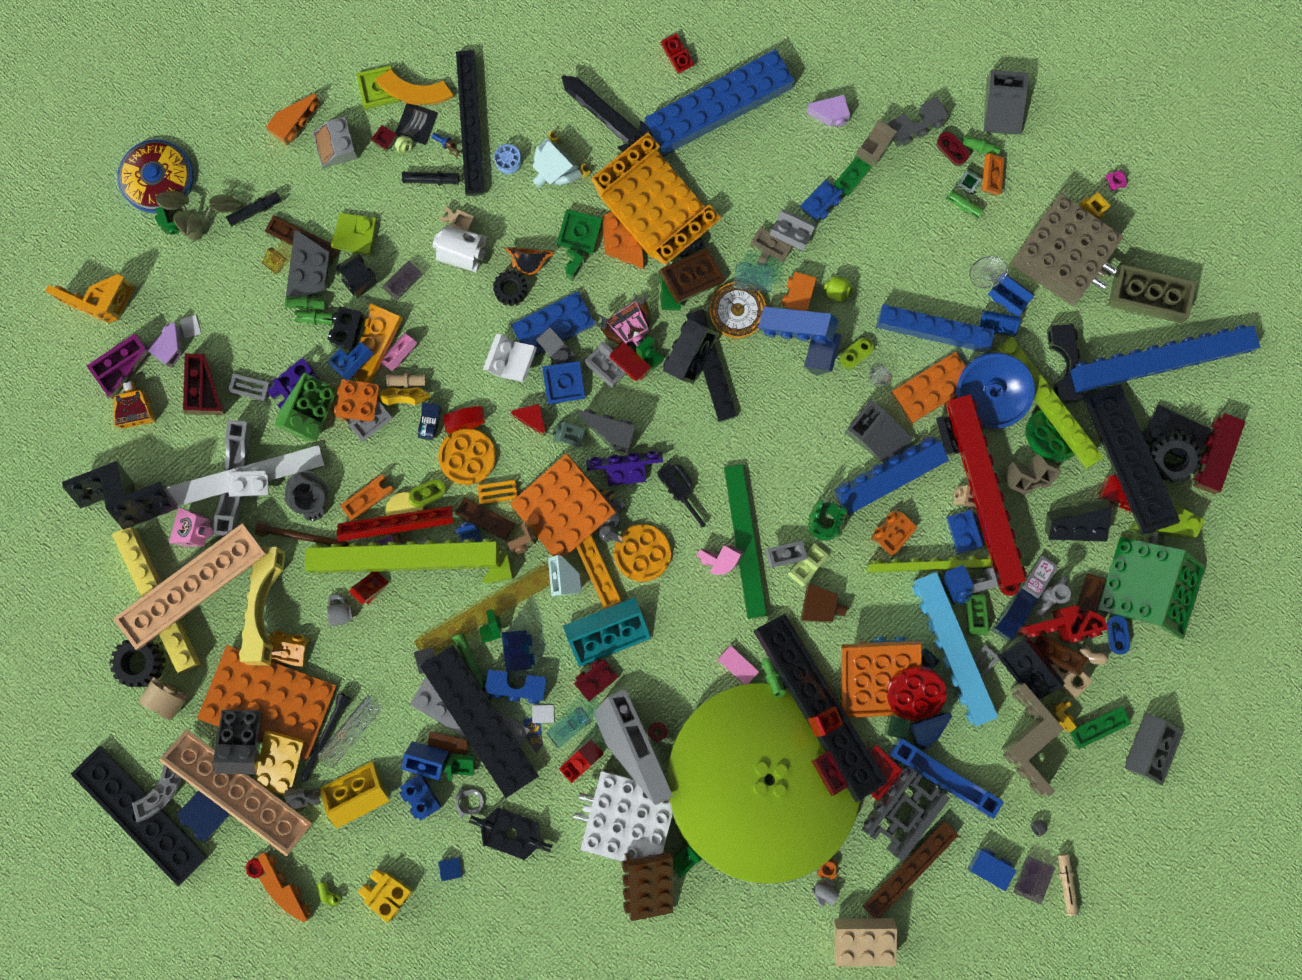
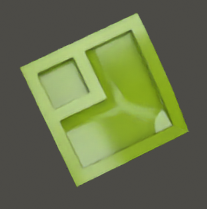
M339 213L331 247L371 256L377 219Z

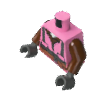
M641 290L642 297L637 298L634 292L633 297L636 301L612 317L606 319L604 316L599 315L602 318V322L598 324L596 320L593 321L595 325L601 327V331L608 340L619 345L624 342L628 346L634 342L636 347L645 340L643 336L648 333V328L651 325V312L645 300L646 294L643 290Z

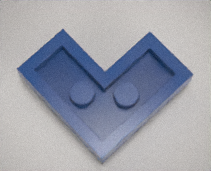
M360 342L349 355L339 349L327 363L348 381L374 353Z

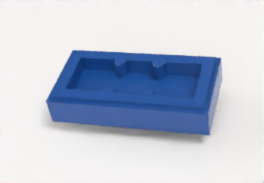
M983 310L979 327L995 330V333L1016 336L1021 317Z

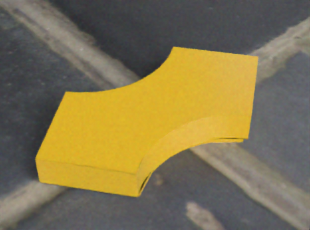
M389 387L379 392L378 400L388 406L396 403H408L416 406L430 400V393L419 387L409 389Z

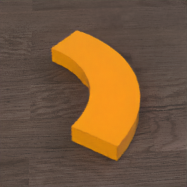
M391 69L375 78L376 83L386 93L404 101V103L435 105L453 98L452 92L443 80L432 85H414L400 79Z

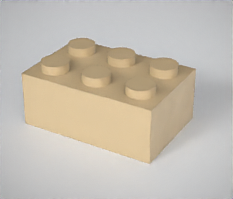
M834 918L833 955L836 967L896 966L897 927L894 918Z

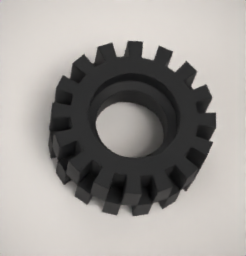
M505 270V273H499L500 276H496L495 282H493V291L496 298L505 306L507 304L509 306H513V304L519 305L520 301H524L528 291L524 276H521L519 272L516 273L515 270H511V272ZM507 282H515L518 289L516 293L508 295L503 291L504 285Z

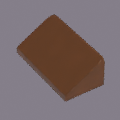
M430 731L427 746L448 751V756H451V753L466 755L469 741Z

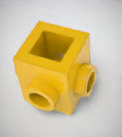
M1098 192L1092 198L1087 196L1080 203L1081 208L1099 220L1106 216L1104 212L1111 206Z

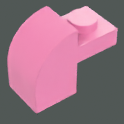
M727 543L723 546L719 555L706 548H702L699 550L697 557L701 559L700 561L707 566L713 565L710 573L722 575L737 567L744 552Z

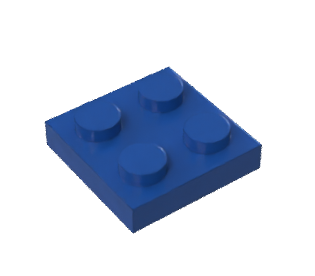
M580 361L542 366L548 404L585 399Z

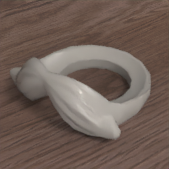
M460 787L456 795V810L460 818L464 815H474L480 812L484 804L482 794L474 789L464 790L463 787ZM469 794H475L480 799V805L477 809L470 810L460 805L459 801Z

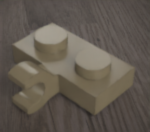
M760 227L750 244L762 251L757 260V265L763 268L769 256L783 263L792 245L770 236L769 231Z

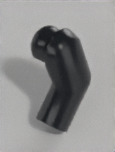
M699 237L679 255L686 258L691 251L704 248V239Z

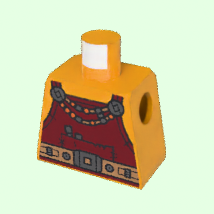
M134 382L123 383L124 394L114 396V426L124 429L156 422L146 393L141 390L136 391Z

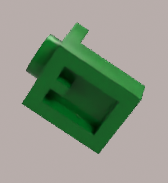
M568 248L566 251L567 256L573 259V261L570 260L565 267L566 277L573 281L585 261L580 251Z
M650 336L636 347L637 354L651 366V371L664 361V357L656 352L655 340Z

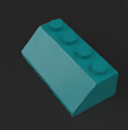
M635 597L563 625L567 640L579 667L651 639Z

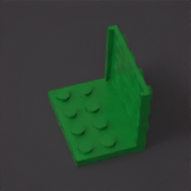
M1120 537L1097 610L1158 625L1174 637L1184 640L1206 566L1186 550Z

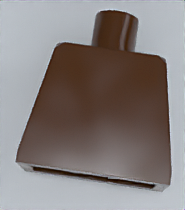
M808 584L800 621L833 622L834 615L846 616L847 605L837 603V594Z

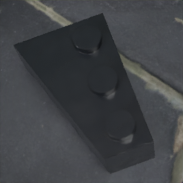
M1108 497L1101 498L1102 500L1092 503L1085 502L1083 503L1084 505L1073 508L1070 506L1047 512L1045 532L1049 540L1107 542L1113 509Z

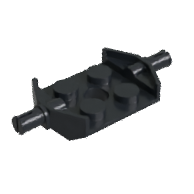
M499 807L486 818L481 819L471 815L469 823L481 828L483 846L518 857L523 861L536 849L551 852L550 848L553 845L540 839V829L537 821ZM508 828H514L517 831V836L514 839H509L506 836Z

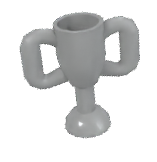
M1067 576L1059 578L1054 587L1044 589L1040 596L1042 605L1037 610L1039 616L1046 615L1052 606L1066 603L1070 599L1071 591L1066 586L1069 582Z

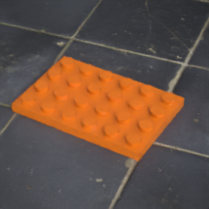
M226 645L197 719L219 727L222 710L262 711L260 742L263 743L267 730L305 740L301 757L309 759L337 685L272 661L270 666L247 665L240 662V649Z

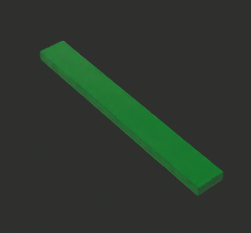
M743 464L724 467L736 548L744 552L739 562L747 619L765 617L767 614Z

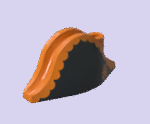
M506 247V251L512 256V267H517L520 272L527 275L540 271L548 257L555 254V251Z

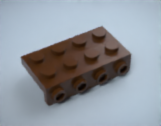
M671 852L632 860L629 853H624L625 860L622 861V869L625 874L622 875L624 887H626L623 888L624 900H626V902H623L625 914H629L630 920L635 921L673 913V858Z

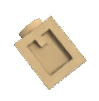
M968 485L957 486L954 492L953 504L976 509L970 487Z

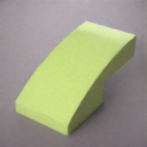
M815 543L806 552L808 559L799 561L788 573L802 587L829 556Z

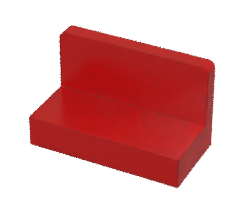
M624 342L609 355V358L634 381L639 379L642 381L651 369V366Z

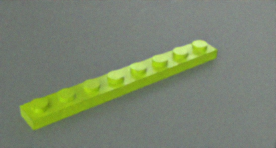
M1011 337L996 347L997 352L1010 354L1027 366L1034 380V401L1086 470L1104 458L1014 338Z
M979 556L967 557L968 560H960V557H949L948 561H941V558H929V562H921V558L910 559V562L902 563V559L890 560L891 563H883V560H872L871 564L866 565L867 573L951 570L961 565H964L965 569H986L993 566L990 556H987V559H979ZM1024 558L1019 559L1021 566H1024Z

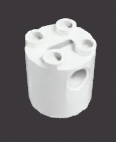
M446 225L434 237L433 249L437 251L436 260L437 262L477 273L480 267L479 261H483L486 250H483V247L486 245L487 236Z

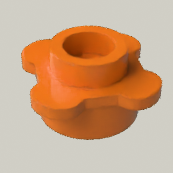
M836 860L827 861L819 868L817 875L820 878L829 877L830 879H835L838 862Z

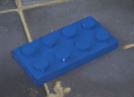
M578 291L511 324L520 343L537 347L535 355L545 351L536 341V338L549 327L564 342L595 326Z

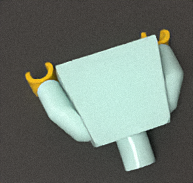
M554 131L549 132V139L546 138L536 147L533 167L539 174L533 179V182L540 188L546 182L550 185L558 186L572 183L582 176L588 177L591 173V170L588 172L583 171L587 167L586 163L581 165L580 170L577 169L579 166L557 145L560 142V136L555 139L552 138Z

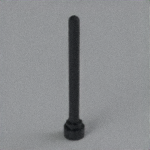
M338 693L335 699V705L337 706L301 775L302 781L308 780L343 709L350 706L352 698Z

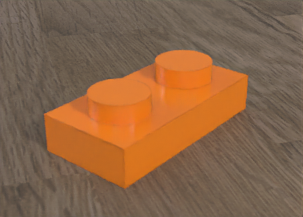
M991 153L985 155L982 191L993 195L1002 193L1003 157Z

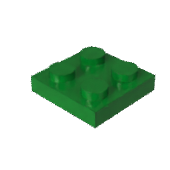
M566 209L556 245L561 248L576 249L581 253L593 255L603 219Z

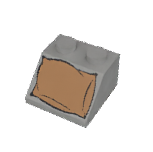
M346 117L327 121L313 132L322 168L358 159L351 128Z

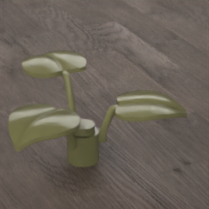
M165 191L155 196L157 204L164 209L175 210L180 207L183 209V211L173 215V220L178 229L192 240L202 238V228L206 227V222L212 209L218 213H228L244 206L241 201L232 196L219 194L210 198L209 203L211 205L208 207L205 216L199 213L187 212L185 204L189 203V198L182 192Z

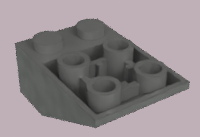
M990 71L986 78L983 132L1021 135L1027 97L1028 73Z
M872 400L867 403L845 431L846 435L882 463H885L894 455L901 454L913 439L884 409Z
M589 409L579 410L580 420L613 450L630 454L636 433L635 426L632 425L631 421L622 419L620 422L607 414H603L602 417L595 415L596 412Z
M222 710L213 759L216 774H257L262 711Z

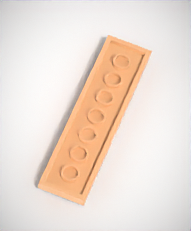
M242 523L113 619L133 647L139 650L267 554Z
M186 729L160 758V762L285 856H288L312 823L249 775L216 774L213 764L215 750Z

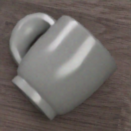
M337 593L331 594L328 598L329 605L327 606L330 627L343 625L353 620L351 605L346 604L342 595ZM341 601L343 604L332 605V602Z

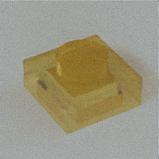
M271 247L267 249L262 264L274 274H278L281 272L286 258Z

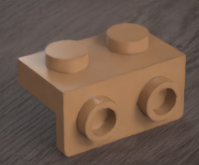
M525 523L521 524L525 535L508 542L510 550L518 555L527 552L528 547L535 545L533 540L536 539V536L531 526L527 527Z

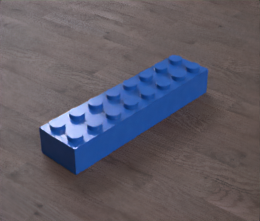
M777 49L648 115L645 117V124L650 135L659 144V151L662 156H665L793 89L794 79Z

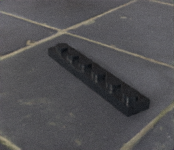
M704 309L686 314L687 320L689 318L710 328ZM714 343L702 367V371L719 423L736 418L737 415Z

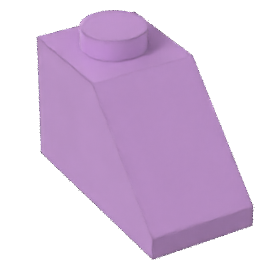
M844 95L809 103L806 110L808 115L830 127L835 125L836 127L843 126L850 118Z

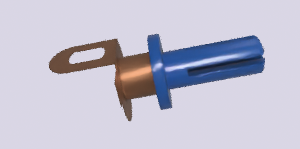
M435 132L432 134L431 138L443 144L444 149L449 148V153L456 157L459 156L458 151L454 149L457 143L456 139L452 140L451 137L444 138Z

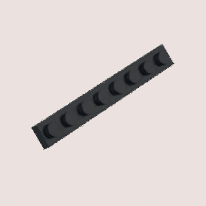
M456 51L465 195H485L475 51Z

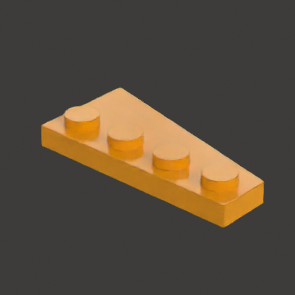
M369 303L368 319H365V331L360 342L374 354L352 376L353 379L366 383L372 382L403 320L402 317Z

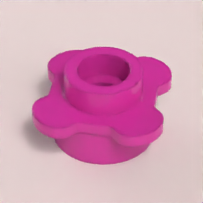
M1118 170L1113 174L1108 173L1106 175L1111 191L1127 186L1123 171Z

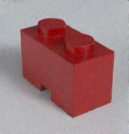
M1113 474L1106 477L1097 499L1102 500L1101 498L1108 497L1111 504L1113 502L1119 503V508L1131 512L1116 475Z

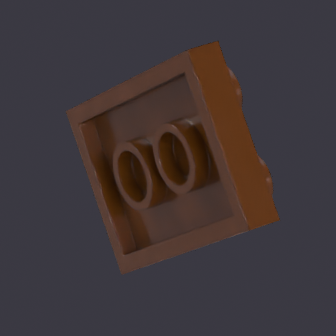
M708 248L659 270V274L677 304L720 285L726 280Z

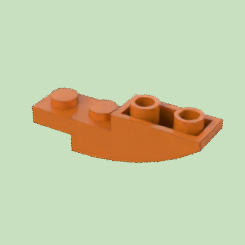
M269 851L257 856L266 875L259 879L271 898L294 918L302 922L311 918L309 915L311 910L307 903H303L300 888L297 885L295 886L294 883L285 885L286 878L282 871L279 872L275 856L270 854Z

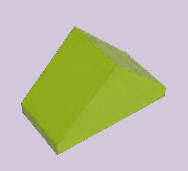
M505 549L500 553V568H490L483 578L482 582L487 585L513 580L509 553Z

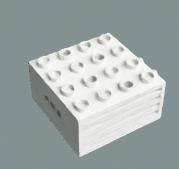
M602 770L595 796L580 793V796H578L580 800L593 803L592 806L584 804L583 811L589 812L590 815L575 812L574 815L577 816H573V819L587 822L580 850L619 861L625 860L624 853H629L631 860L662 854L673 814L669 799L654 805L633 778Z

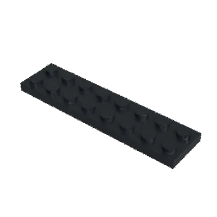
M1118 384L1084 395V403L1141 535L1178 524L1180 522L1179 516L1121 385Z
M451 645L420 666L505 798H508L539 777L454 645Z
M98 746L71 773L74 779L177 886H180L208 858L163 809L144 821L136 822L132 803L142 799L148 793L102 746Z

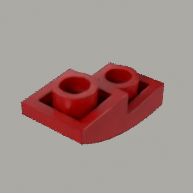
M677 33L660 41L665 54L677 74L694 66L687 49L684 48Z
M482 406L463 408L443 415L445 431L448 434L464 427L471 430L486 423Z

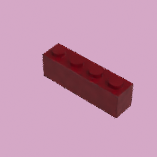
M1226 413L1214 418L1211 426L1213 428L1212 434H1209L1205 445H1207L1206 451L1201 454L1199 470L1197 469V473L1193 476L1195 481L1194 487L1212 494L1222 491L1246 421Z

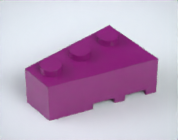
M133 334L86 366L108 398L114 399V396L122 389V384L129 380L150 353L148 352L149 348L139 335Z

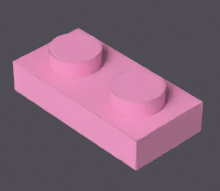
M404 333L385 354L381 363L393 371L401 364L406 355L413 351L417 342Z

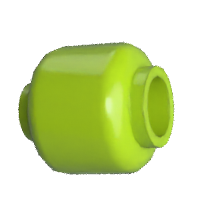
M835 275L826 281L824 291H826L829 299L843 303L851 298L854 286L851 285L849 279Z

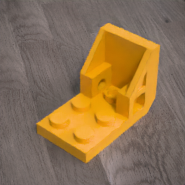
M115 274L89 286L84 297L74 292L72 294L59 285L55 287L48 285L45 292L58 301L109 324L119 320L135 286L123 276Z

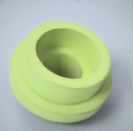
M400 136L395 142L397 152L400 154L409 152L412 148V139L408 136Z

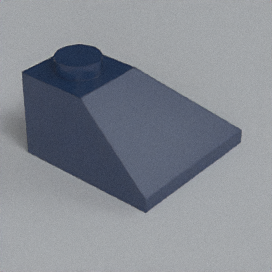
M944 712L908 724L915 747H921L922 750L933 747L932 743L939 739L952 718L951 712Z

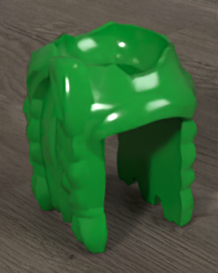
M819 500L809 514V523L807 525L809 526L810 533L822 541L841 537V533H843L841 529L844 526L845 518H847L848 509L845 506L840 508L833 503H823V500ZM823 514H829L834 519V524L829 529H824L819 524V518Z

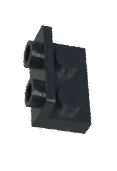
M937 417L936 421L946 455L959 454L949 417Z

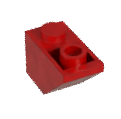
M591 739L563 764L559 770L573 783L604 753Z

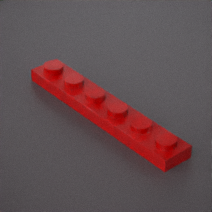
M452 506L337 523L338 542L453 524Z

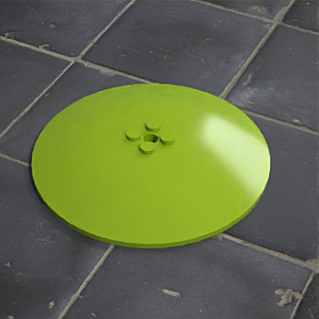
M767 683L736 686L720 692L700 705L684 723L673 744L668 763L667 783L673 795L669 802L676 824L688 844L703 860L720 872L733 878L753 883L772 884L787 882L808 875L829 861L847 839L857 816L859 801L855 802L847 788L834 796L829 794L812 763V760L825 753V750L817 737H815L810 725L787 687L783 686L786 691L783 696L774 697L772 688ZM767 774L771 775L774 779V783L771 786L767 785L764 781Z

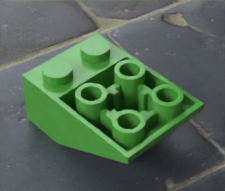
M303 373L281 407L274 426L303 440L317 441L337 388L309 374Z

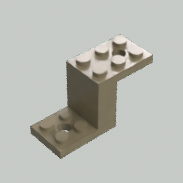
M1025 683L1015 684L1011 688L1013 698L1018 703L1022 702L1026 707V713L1031 718L1035 717L1036 719L1001 749L1004 752L1003 757L1008 763H1013L1018 768L1016 772L1022 779L1026 778L1030 782L1029 787L1036 795L1039 793L1041 796H1051L1055 792L1054 789L1029 760L1061 733L1064 728Z

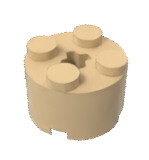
M153 677L142 694L139 703L150 711L154 710L158 713L157 715L173 720L188 695L181 691H175L177 687L173 684L166 682L164 685L163 681Z

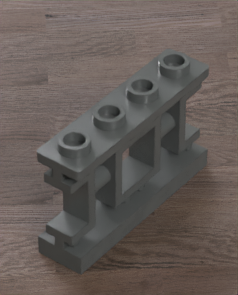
M907 767V769L900 773L898 781L888 789L886 797L876 805L875 812L864 821L862 828L865 833L875 840L880 833L888 837L891 843L886 849L901 861L906 859L950 799V797L935 786H932L928 793L917 785L922 775L910 767ZM909 784L916 789L910 799L903 794ZM922 795L929 799L923 809L916 804ZM904 801L915 808L905 824L893 816ZM885 816L893 821L887 830L879 826ZM898 827L906 831L899 841L892 836Z

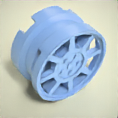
M504 144L495 151L494 160L500 172L513 174L519 170L522 160L520 152L515 146Z

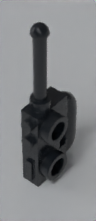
M669 463L657 472L659 479L669 489L667 490L669 494L672 493V498L675 501L684 503L698 521L700 527H705L706 523L701 519L687 498V495L691 493L690 489L693 487L692 478L681 465H671ZM677 472L685 482L682 485L674 476Z

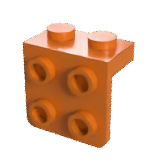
M341 379V385L338 386L337 396H339L338 404L336 403L334 408L335 417L340 421H347V419L374 421L379 386L374 383Z

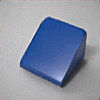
M460 857L440 860L438 862L441 881L462 877Z

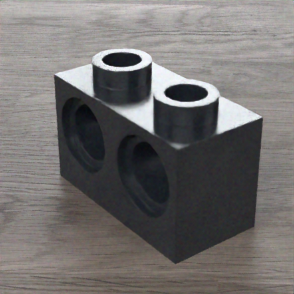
M339 306L338 311H335L333 316L334 327L330 329L328 334L329 343L333 347L353 351L357 345L364 320L363 313ZM352 316V320L349 323H343L345 317ZM341 334H347V338L344 341H338Z

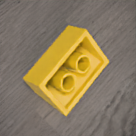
M373 761L320 788L326 815L336 828L390 801L386 787Z

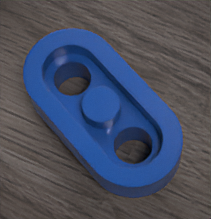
M1112 616L1106 622L1109 648L1114 654H1125L1130 649L1127 622L1121 616ZM1114 622H1116V623L1118 624V628H1117V629H1114V628H1113V623H1114ZM1117 641L1121 643V648L1119 649L1116 647Z

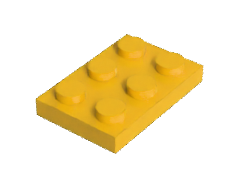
M267 730L264 735L257 774H255L254 780L268 791L284 795L286 790H292L305 740Z

